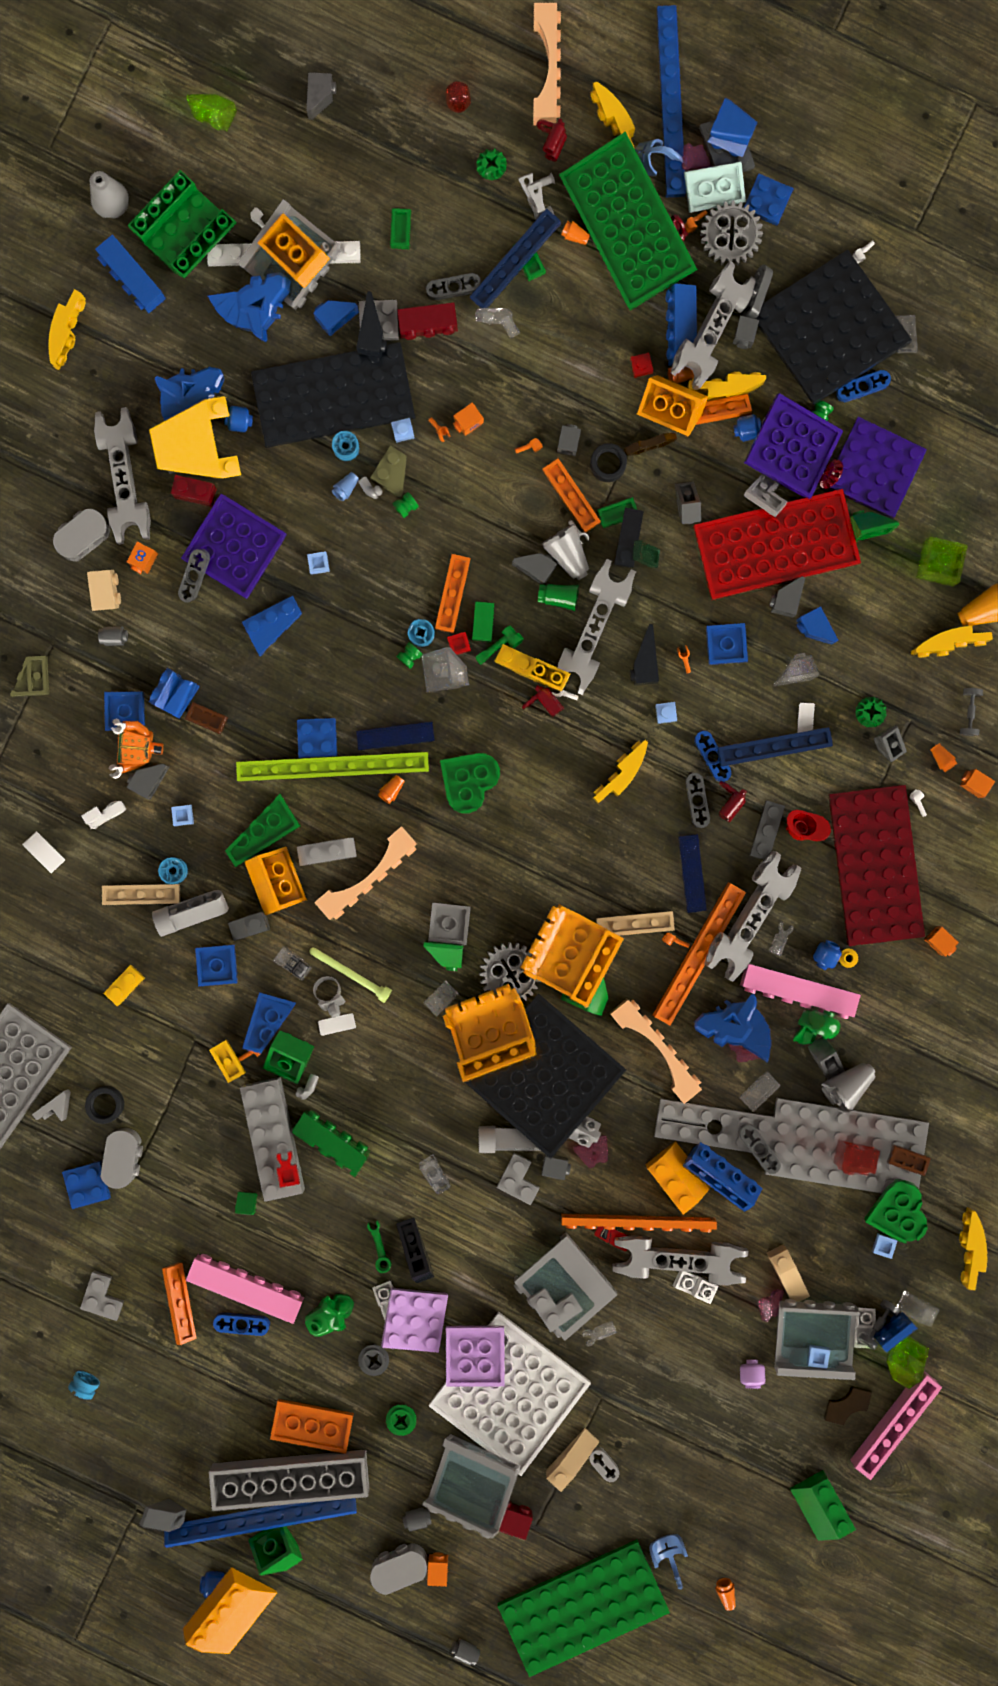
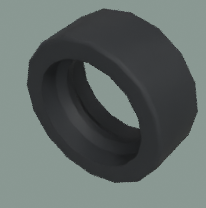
M612 443L602 444L597 447L590 461L593 475L603 482L618 480L624 474L627 465V457L624 450ZM605 452L616 454L620 461L619 468L612 474L603 473L597 465L599 456Z
M112 1086L96 1088L89 1093L85 1102V1110L89 1118L101 1124L112 1122L121 1115L124 1109L122 1094ZM103 1093L113 1096L116 1102L114 1112L108 1116L98 1114L93 1105L95 1098Z

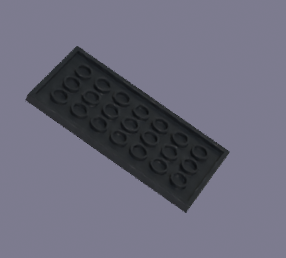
M401 342L386 345V351L382 352L381 358L358 354V351L251 371L266 448L335 435L341 431L350 432L391 424V422L410 418V420L416 419Z

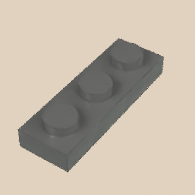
M765 801L749 856L764 860L771 853L785 806Z

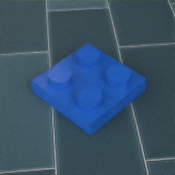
M758 174L744 208L749 205L748 211L755 210V217L760 216V219L778 226L794 188Z
M745 623L706 626L709 665L748 662Z
M143 691L104 692L105 731H112V727L116 728L118 726L114 725V719L120 720L121 723L123 721H139L145 726Z
M336 718L297 720L298 758L337 757Z
M235 945L195 948L198 986L238 983Z
M101 1161L62 1172L72 1209L111 1198L108 1186L100 1177L102 1170Z
M901 1312L897 1316H893L888 1324L883 1325L879 1333L876 1332L874 1338L887 1353L917 1328Z

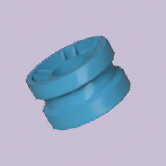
M341 431L333 437L332 449L337 458L343 461H351L358 455L360 450L359 442L352 432ZM342 444H349V447L347 449H343Z
M418 619L410 624L408 637L414 645L424 647L432 643L435 631L429 621ZM419 630L425 631L423 637L418 635Z
M172 857L161 862L158 873L161 880L165 883L179 884L187 877L188 868L183 860ZM173 867L176 868V873L174 875L171 872H169V869H172Z
M76 1371L68 1389L70 1392L75 1391V1396L89 1400L93 1398L95 1390L100 1385V1381L90 1373Z

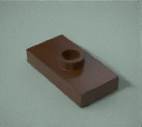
M192 702L185 719L221 735L228 717Z
M893 1144L887 1163L925 1176L931 1158Z

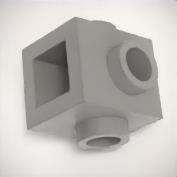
M586 1117L569 1138L589 1148L593 1142L597 1143L601 1132H599L601 1123Z

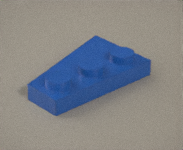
M291 596L242 621L260 657L302 615V612L295 598Z
M259 992L242 1049L261 1054L296 1003Z

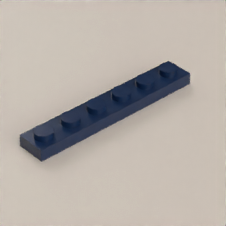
M546 208L472 293L470 299L485 311L561 225V221Z
M828 727L718 747L717 752L720 767L828 748L832 747L833 743L830 728Z

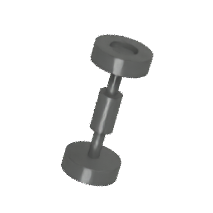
M964 688L963 695L971 696L970 705H968L967 719L969 721L968 728H960L959 735L979 736L980 730L972 728V721L975 719V696H983V689Z
M883 1299L880 1306L886 1311L882 1317L877 1319L872 1327L873 1331L870 1336L861 1333L858 1337L864 1345L873 1350L877 1348L878 1344L872 1338L876 1332L879 1333L885 1324L887 1315L890 1313L897 1316L900 1312L894 1304Z

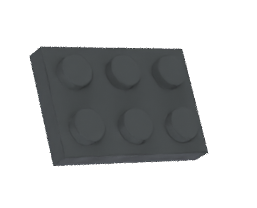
M715 120L700 125L699 129L713 167L741 162L742 172L754 169L755 163L748 146L743 157H734L723 148L715 149L708 142Z

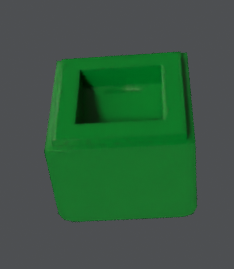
M238 1191L235 1213L254 1215L256 1212L257 1193Z

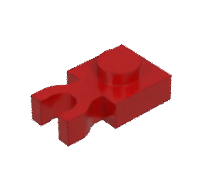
M292 1151L287 1152L288 1159L286 1160L282 1159L281 1153L276 1154L277 1160L281 1164V1167L276 1168L280 1188L300 1184L297 1163L291 1164Z

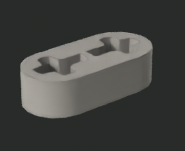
M595 1447L589 1456L590 1463L607 1482L616 1481L619 1477L617 1464L603 1448ZM594 1454H602L601 1459L603 1462L601 1463L599 1459L594 1460ZM605 1466H607L610 1470L614 1469V1475H611L610 1473L607 1475V1469L605 1468Z

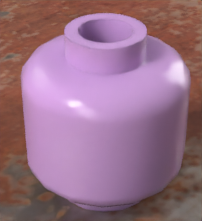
M746 1360V1364L740 1366V1381L745 1385V1388H761V1385L765 1384V1366L758 1364V1360Z

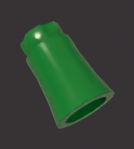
M540 584L538 603L576 611L579 585Z

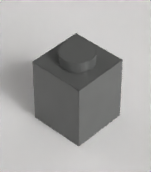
M740 316L733 344L741 349L751 348L754 343L759 320Z
M572 424L562 425L557 453L576 457L581 429Z
M545 1155L541 1174L542 1176L565 1180V1176L570 1173L571 1164L568 1163V1158L554 1155L550 1159Z

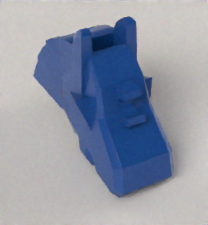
M282 272L267 274L265 280H262L260 275L253 276L250 279V284L245 285L238 292L216 294L208 297L215 310L226 322L244 331L253 332L256 337L266 342L268 340L267 329L275 319H281V315L276 314L277 308H283L281 303L290 293L291 280Z
M207 367L195 372L194 369H191V375H185V370L181 369L179 374L167 380L156 376L155 382L161 392L160 405L164 421L202 400L214 398L215 395L213 393L220 392L225 380L221 370Z
M751 994L746 1002L732 1004L726 1000L724 1001L727 1005L726 1009L721 1010L717 1006V1011L703 1013L694 1021L695 1030L707 1038L715 1035L713 1040L719 1046L723 1047L726 1043L743 1046L768 1063L771 1049L770 1028L765 1018L756 1009L757 1000L754 994Z

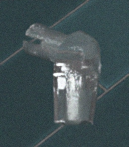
M479 308L475 312L477 322L502 324L510 339L520 333L512 319L513 313L509 309Z

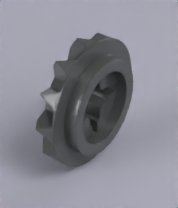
M376 1344L367 1345L361 1350L358 1358L361 1370L370 1376L382 1374L389 1365L388 1352L382 1346ZM378 1354L377 1360L379 1362H374L369 1366L371 1361L369 1356L374 1357Z

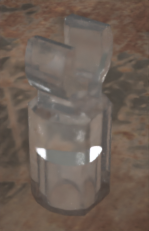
M782 921L778 924L779 933L775 935L769 952L779 956L782 955L788 941L787 936L793 932L792 925L789 926L787 931H784V922Z
M609 1321L595 1327L593 1331H583L582 1335L583 1337L587 1335L592 1337L591 1340L586 1342L587 1346H592L596 1340L605 1339L616 1334L617 1331L613 1321Z

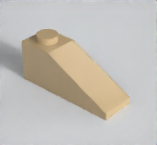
M784 1244L767 1252L789 1299L800 1302L810 1297L796 1265Z
M584 1428L546 1470L547 1480L561 1492L576 1476L598 1445L599 1440Z

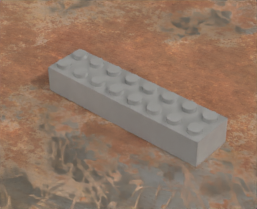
M366 1450L347 1451L346 1454L333 1452L213 1463L209 1471L212 1511L368 1497L369 1493Z

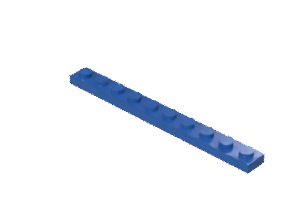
M676 5L657 6L663 146L672 148L684 158ZM664 154L666 198L685 197L684 163L672 160Z
M356 1498L275 1505L187 1521L178 1529L170 1532L164 1531V1546L169 1548L357 1513Z

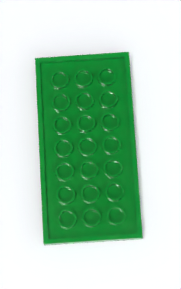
M626 132L559 174L630 311L697 270Z
M634 1540L497 1603V1607L529 1677L670 1613L638 1540Z

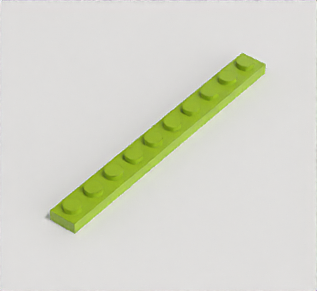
M428 752L246 761L236 762L237 781L240 782L429 772Z

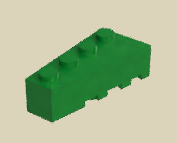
M306 1110L292 1133L311 1147L317 1145V1150L322 1155L329 1158L332 1156L336 1165L341 1168H349L351 1170L349 1174L355 1178L370 1154L369 1147L361 1141L357 1143L352 1140V1136L345 1131L340 1132L335 1129L336 1125L328 1120L324 1122L315 1111L310 1110L309 1112Z

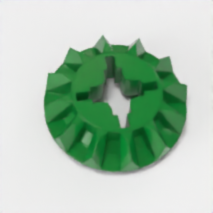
M495 148L493 150L486 149L485 152L480 153L477 159V171L487 180H496L503 176L506 171V158L502 152L496 151ZM496 159V161H495V166H496V167H494V166L488 167V161H487V160H489V161L492 162L493 160Z
M875 697L864 698L856 707L857 720L866 727L879 726L884 722L887 715L886 706L882 700ZM873 705V710L879 714H874L870 720V714L864 710L871 709Z
M397 1404L391 1407L386 1415L387 1428L395 1435H407L416 1426L417 1418L413 1408L408 1407L406 1404ZM397 1415H399L400 1417L406 1415V1424L403 1422L397 1423Z

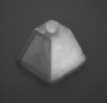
M450 647L422 655L427 692L456 689L469 685L467 666Z
M805 653L794 655V658L787 663L775 680L774 687L810 681L818 677L819 672L812 655L806 656Z

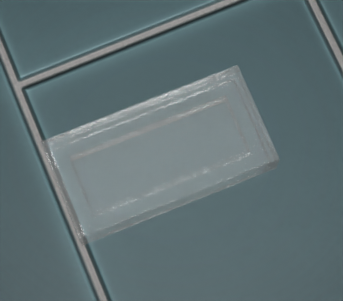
M766 1071L739 1098L754 1112L781 1085Z

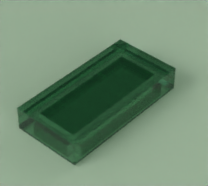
M635 540L633 560L651 568H658L660 549L641 540Z

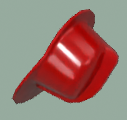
M793 810L787 816L786 830L792 838L799 841L807 839L823 841L829 837L831 826L820 815L803 810Z

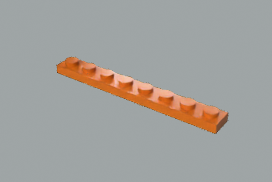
M729 882L727 883L652 1016L671 1026L705 966V959L712 941L718 933L725 931L745 896V891Z
M561 1214L562 1225L569 1229H575L577 1226H585L586 1229H596V1226H602L607 1230H614L615 1227H623L624 1230H634L635 1227H640L646 1231H652L654 1228H662L661 1230L673 1231V1228H678L684 1232H691L692 1229H700L701 1232H711L712 1229L717 1230V1221L711 1217Z

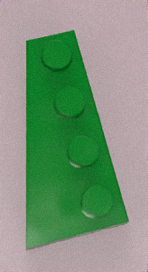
M279 794L225 852L234 866L237 867L301 827L282 795Z

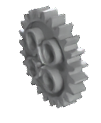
M733 200L731 206H728V203L725 201L723 208L718 204L716 207L717 211L711 209V216H705V220L708 223H702V228L705 230H702L700 233L701 236H704L701 239V243L706 244L703 249L704 251L710 250L708 257L715 255L714 262L721 259V265H723L725 261H728V263L735 261L738 266L740 259L746 263V256L752 258V251H758L757 245L762 242L758 237L763 236V232L758 230L763 225L757 224L760 216L753 217L755 210L749 212V205L742 208V202H740L738 206H735V201ZM731 217H734V226H733V234H734V237H733V250L730 251V250H729V242H730V233H729V231H730V226H731L730 218H731ZM720 220H724L728 225L720 227L717 223ZM742 220L747 225L741 228L737 225V222ZM724 240L727 244L724 247H720L716 242ZM743 240L746 245L738 247L736 241Z
M508 942L506 948L501 943V949L499 950L494 946L495 952L491 953L488 951L489 959L483 957L486 964L480 965L484 969V972L479 973L480 976L484 977V979L480 980V983L487 984L483 987V990H493L495 995H497L496 988L503 986L505 982H510L512 984L511 989L515 988L519 997L526 1001V994L528 993L533 996L531 989H538L535 982H541L529 976L525 981H519V974L524 971L521 965L526 956H531L532 954L529 951L526 952V946L519 949V943L512 947L511 942ZM518 956V962L515 965H510V957ZM501 959H504L508 968L514 971L512 974L520 985L519 988H516L513 980L506 976L508 972L503 966ZM497 965L501 966V973L494 975L492 973L493 968Z

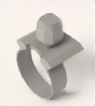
M321 977L314 984L313 994L319 1001L318 1005L323 1011L328 1010L332 1018L340 1016L339 1006L346 1002L340 995L341 987L333 977ZM326 980H333L338 984L337 994L330 1001L320 1000L316 996L317 987Z

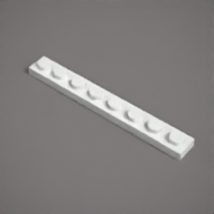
M360 241L337 242L341 246V253L335 261L332 260L330 263H361ZM323 242L314 243L319 247ZM217 244L207 254L208 265L240 266L238 262L251 244ZM275 260L271 263V265H279Z

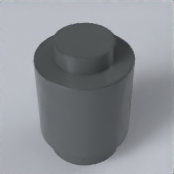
M123 626L103 627V629L98 631L99 643L105 646H124L125 642L128 641V632L124 630Z
M424 1507L406 1511V1516L402 1517L404 1528H408L409 1532L427 1528V1525L432 1524L430 1511L428 1508L424 1509Z
M459 1638L457 1642H453L450 1649L452 1658L468 1666H475L478 1662L480 1650L477 1649L476 1645Z

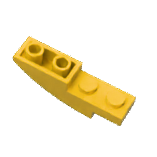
M594 82L590 94L593 103H597V113L600 121L604 122L605 127L611 125L614 136L618 137L626 132L632 143L631 137H634L635 127L626 109L607 88L598 82Z
M75 289L66 306L58 304L51 322L49 358L50 363L57 370L66 363L67 353L75 344L76 336L71 331V328L75 327L79 312L83 311L86 304L85 297Z
M731 372L727 374L725 381L722 379L705 381L696 392L706 394L708 396L707 402L744 395L762 386L766 380V375H761L759 372H752L749 375L742 374L741 372ZM694 379L689 380L687 388L694 390L692 388Z
M972 626L951 629L919 644L911 651V655L918 654V658L929 657V654L937 653V656H947L949 652L955 650V647H967V644L974 643V646H985L986 642L993 640L992 632L973 633Z
M504 644L495 659L496 663L513 670L515 673L559 691L563 690L570 676V673L537 658L530 657Z
M646 740L642 743L640 741L635 743L631 747L633 751L628 756L623 754L617 760L619 764L616 768L621 773L615 772L608 779L610 782L605 787L601 785L594 791L596 796L593 799L597 803H600L610 792L619 796L630 784L643 762L648 745Z
M967 1207L962 1217L963 1231L960 1232L959 1236L961 1246L968 1250L964 1254V1263L966 1264L965 1270L961 1273V1282H963L962 1284L967 1289L976 1290L978 1271L986 1272L987 1245L984 1230L976 1211Z

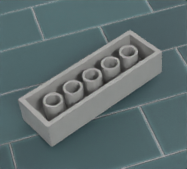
M281 1077L243 1085L240 1087L264 1202L302 1194L305 1186ZM292 1151L291 1164L297 1163L300 1184L280 1188L276 1168L281 1167V1164L278 1162L276 1154L281 1153L282 1159L286 1160L288 1159L287 1152Z

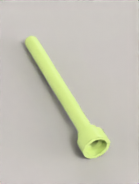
M314 947L309 950V953L376 993V996L379 997L378 1000L383 1003L390 996L392 989L387 986L385 988L377 986Z

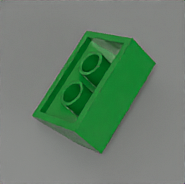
M824 1470L790 1488L818 1541L841 1539L856 1530Z

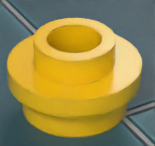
M849 948L841 951L840 964L846 968L854 967L858 962L856 951ZM847 955L852 956V960L850 962L846 961Z

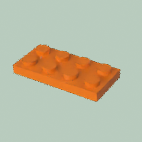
M278 1399L270 1440L346 1454L354 1413Z

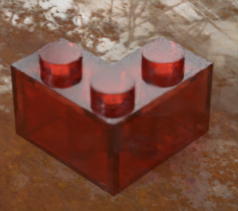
M838 1140L833 1163L838 1166V1169L843 1170L842 1173L848 1175L859 1173L869 1176V1173L876 1174L880 1151L875 1147Z

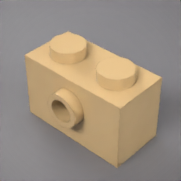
M114 570L87 572L92 611L119 608L121 596L120 593H117L116 585L119 584L117 573Z

